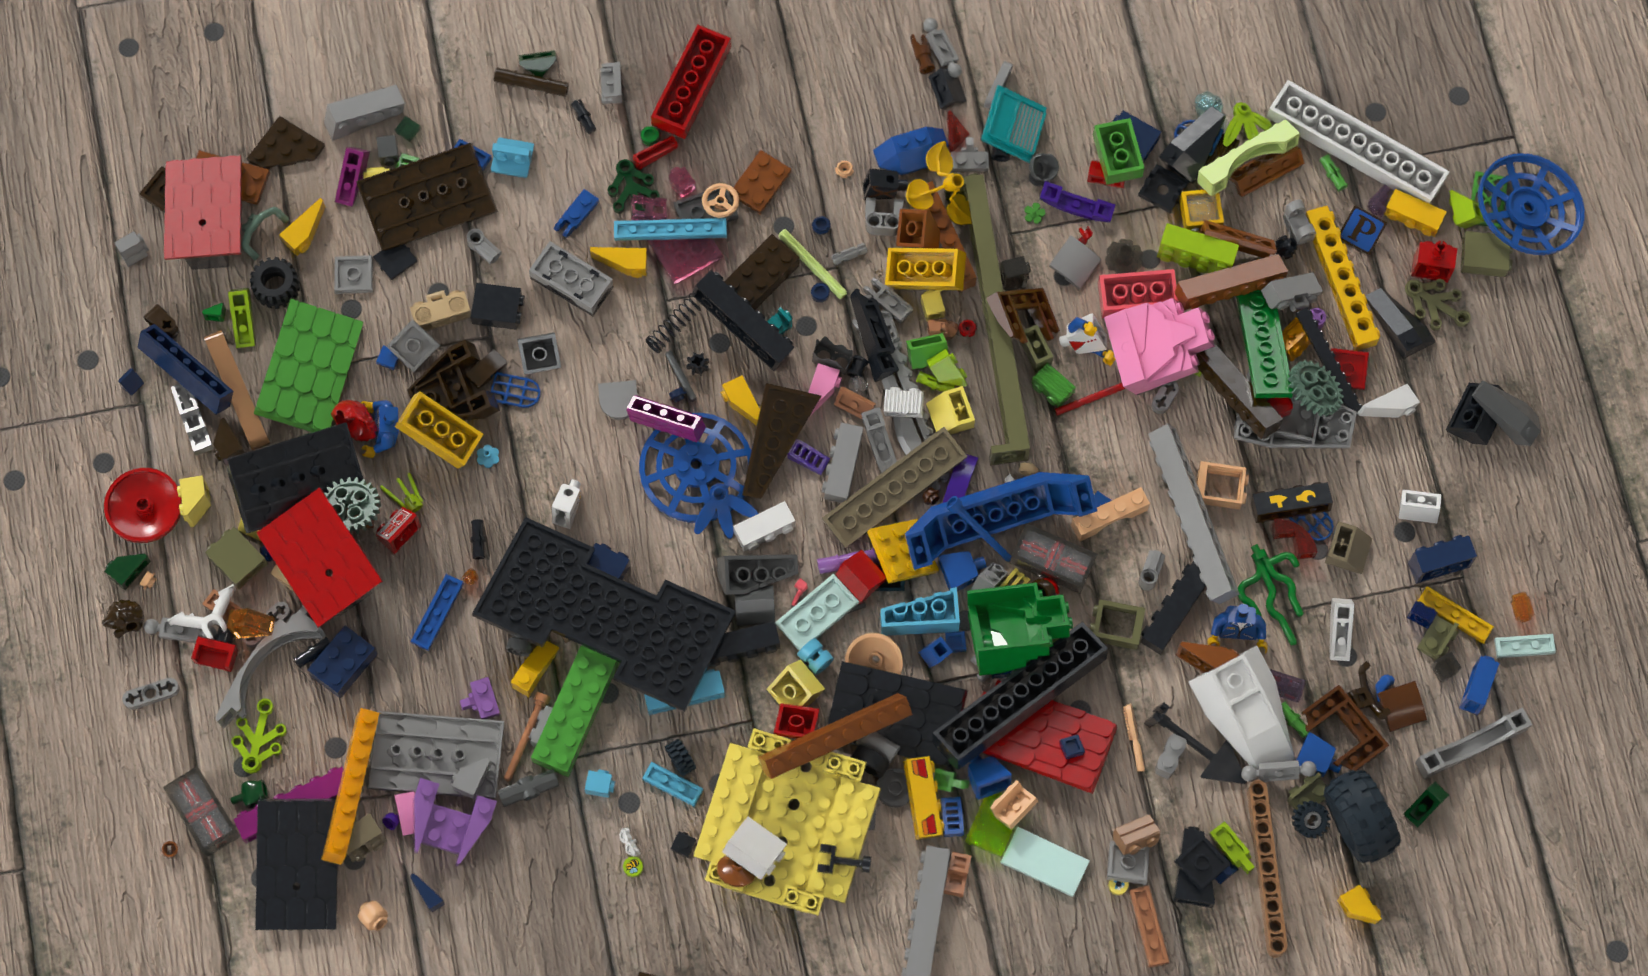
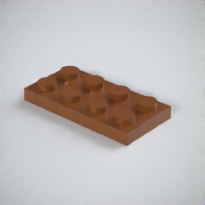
M199 150L196 158L202 159L222 156H218L215 154ZM242 162V201L255 205L259 204L270 174L269 169Z

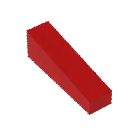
M672 135L634 154L632 163L637 170H641L677 149L679 144Z

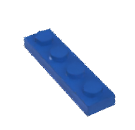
M448 574L445 575L411 640V644L427 651L430 650L464 585L463 581Z

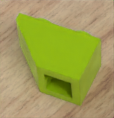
M1454 190L1449 191V202L1454 213L1453 221L1457 226L1467 229L1485 221L1478 202Z
M947 349L927 360L929 368L938 382L963 387L968 385L965 380L968 377L963 368L959 369L956 363H958V360L953 353L949 354Z

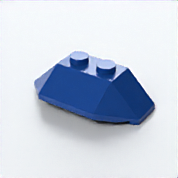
M923 127L890 137L875 148L873 153L879 168L897 171L899 175L903 176L928 168L926 155L932 146L946 141L948 148L949 144L943 129Z

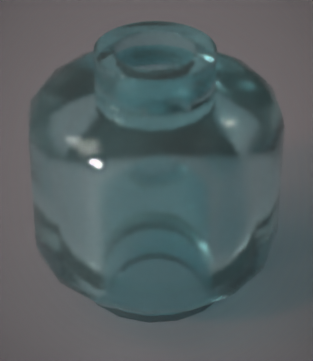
M1204 91L1195 98L1196 111L1200 114H1203L1211 106L1220 112L1223 109L1221 97L1210 91Z

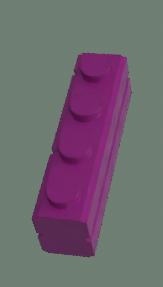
M636 395L633 396L626 409L632 422L694 442H699L706 428L702 416L693 415L690 412L662 403L659 404Z

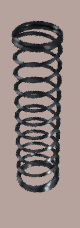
M692 293L689 294V299H684V304L678 305L679 310H673L674 315H668L669 320H663L664 326L658 325V330L653 331L654 336L649 335L645 339L647 345L656 353L662 352V349L652 338L656 339L663 348H666V346L655 336L654 332L660 333L667 342H671L661 332L660 326L664 327L673 337H676L666 327L665 321L671 323L678 332H681L680 328L671 321L670 316L675 317L681 325L686 327V324L676 316L675 311L680 312L688 321H691L682 312L681 305L686 307L693 316H696V313L686 305L685 300L690 301L697 310L701 311V308L691 300L690 295Z

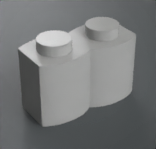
M133 231L114 242L128 267L148 256L146 252L149 249L140 233L136 235Z
M1174 733L1168 738L1163 753L1156 764L1155 774L1166 779L1172 777L1178 761L1186 748L1185 738Z

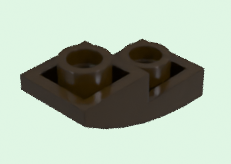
M494 349L480 360L465 377L479 389L492 380L493 375L506 367L508 362Z

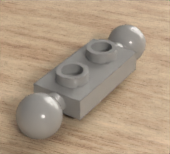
M926 19L923 23L924 30L928 32L926 38L941 67L948 65L949 74L954 78L959 77L962 73L961 66L957 64L959 58L944 29L937 30L938 23L935 19Z
M162 617L161 624L155 619H148L144 623L146 633L155 634L159 631V637L162 639L196 643L198 636L207 638L202 629L179 625L170 626L167 621L170 618ZM211 627L210 633L214 638L212 640H215L217 631L214 627Z
M1298 760L1259 763V769H1255L1252 766L1244 767L1241 776L1248 782L1255 780L1256 777H1259V780L1263 782L1299 779V774L1301 773L1306 777L1313 776L1317 768L1311 761H1306L1301 766H1299Z

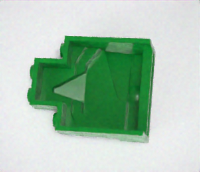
M1037 582L967 591L968 620L979 676L1003 673L1026 667L1028 660L1037 659L1038 656L1049 655V647H1053L1052 639L1069 637L1070 629H1073L1072 618L1068 617L1070 613L1069 603L1064 601V596L1043 597L1042 590H1038Z

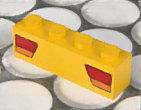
M930 756L906 759L903 765L915 839L939 837L942 835V831H944V822L942 819L940 820L939 816L941 804L936 798L938 785L937 781L933 780L932 773L935 772L934 763L930 761Z

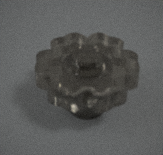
M1120 239L1119 243L1112 242L1106 250L1105 263L1109 270H1115V274L1137 272L1142 266L1143 252L1139 245H1133L1132 240Z

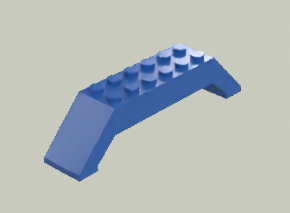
M1039 472L959 498L962 501L963 509L990 535L1054 514L1078 515L1081 517L1097 512L1089 475ZM947 502L932 506L905 533L914 570L932 565L933 561L945 549L982 537L961 516L951 513L945 507Z

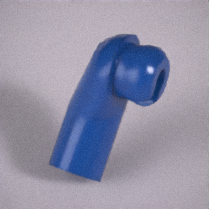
M1383 675L1376 683L1377 702L1380 703L1377 694L1394 684L1395 679L1393 676Z

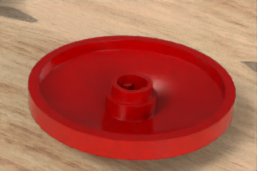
M136 468L120 475L111 484L104 500V513L108 524L118 536L134 543H149L163 538L176 526L181 516L179 504H182V498L178 496L176 483L166 473L153 468Z

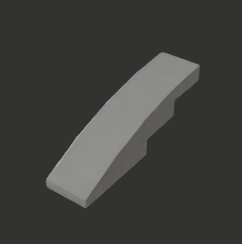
M181 384L172 386L171 389L195 456L213 450L214 448L195 396Z

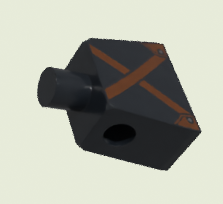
M869 169L863 182L864 200H866V197L876 198V200L894 199L897 191H907L908 181L898 180L897 171Z

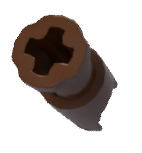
M911 34L910 41L915 58L920 65V73L929 74L933 72L936 68L930 58L931 51L926 35L922 34L921 45L917 42L915 35Z

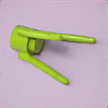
M411 473L407 475L415 495L409 493L400 478L396 479L407 496L404 499L405 504L383 485L380 486V489L401 507L414 513L423 507V499L418 492Z

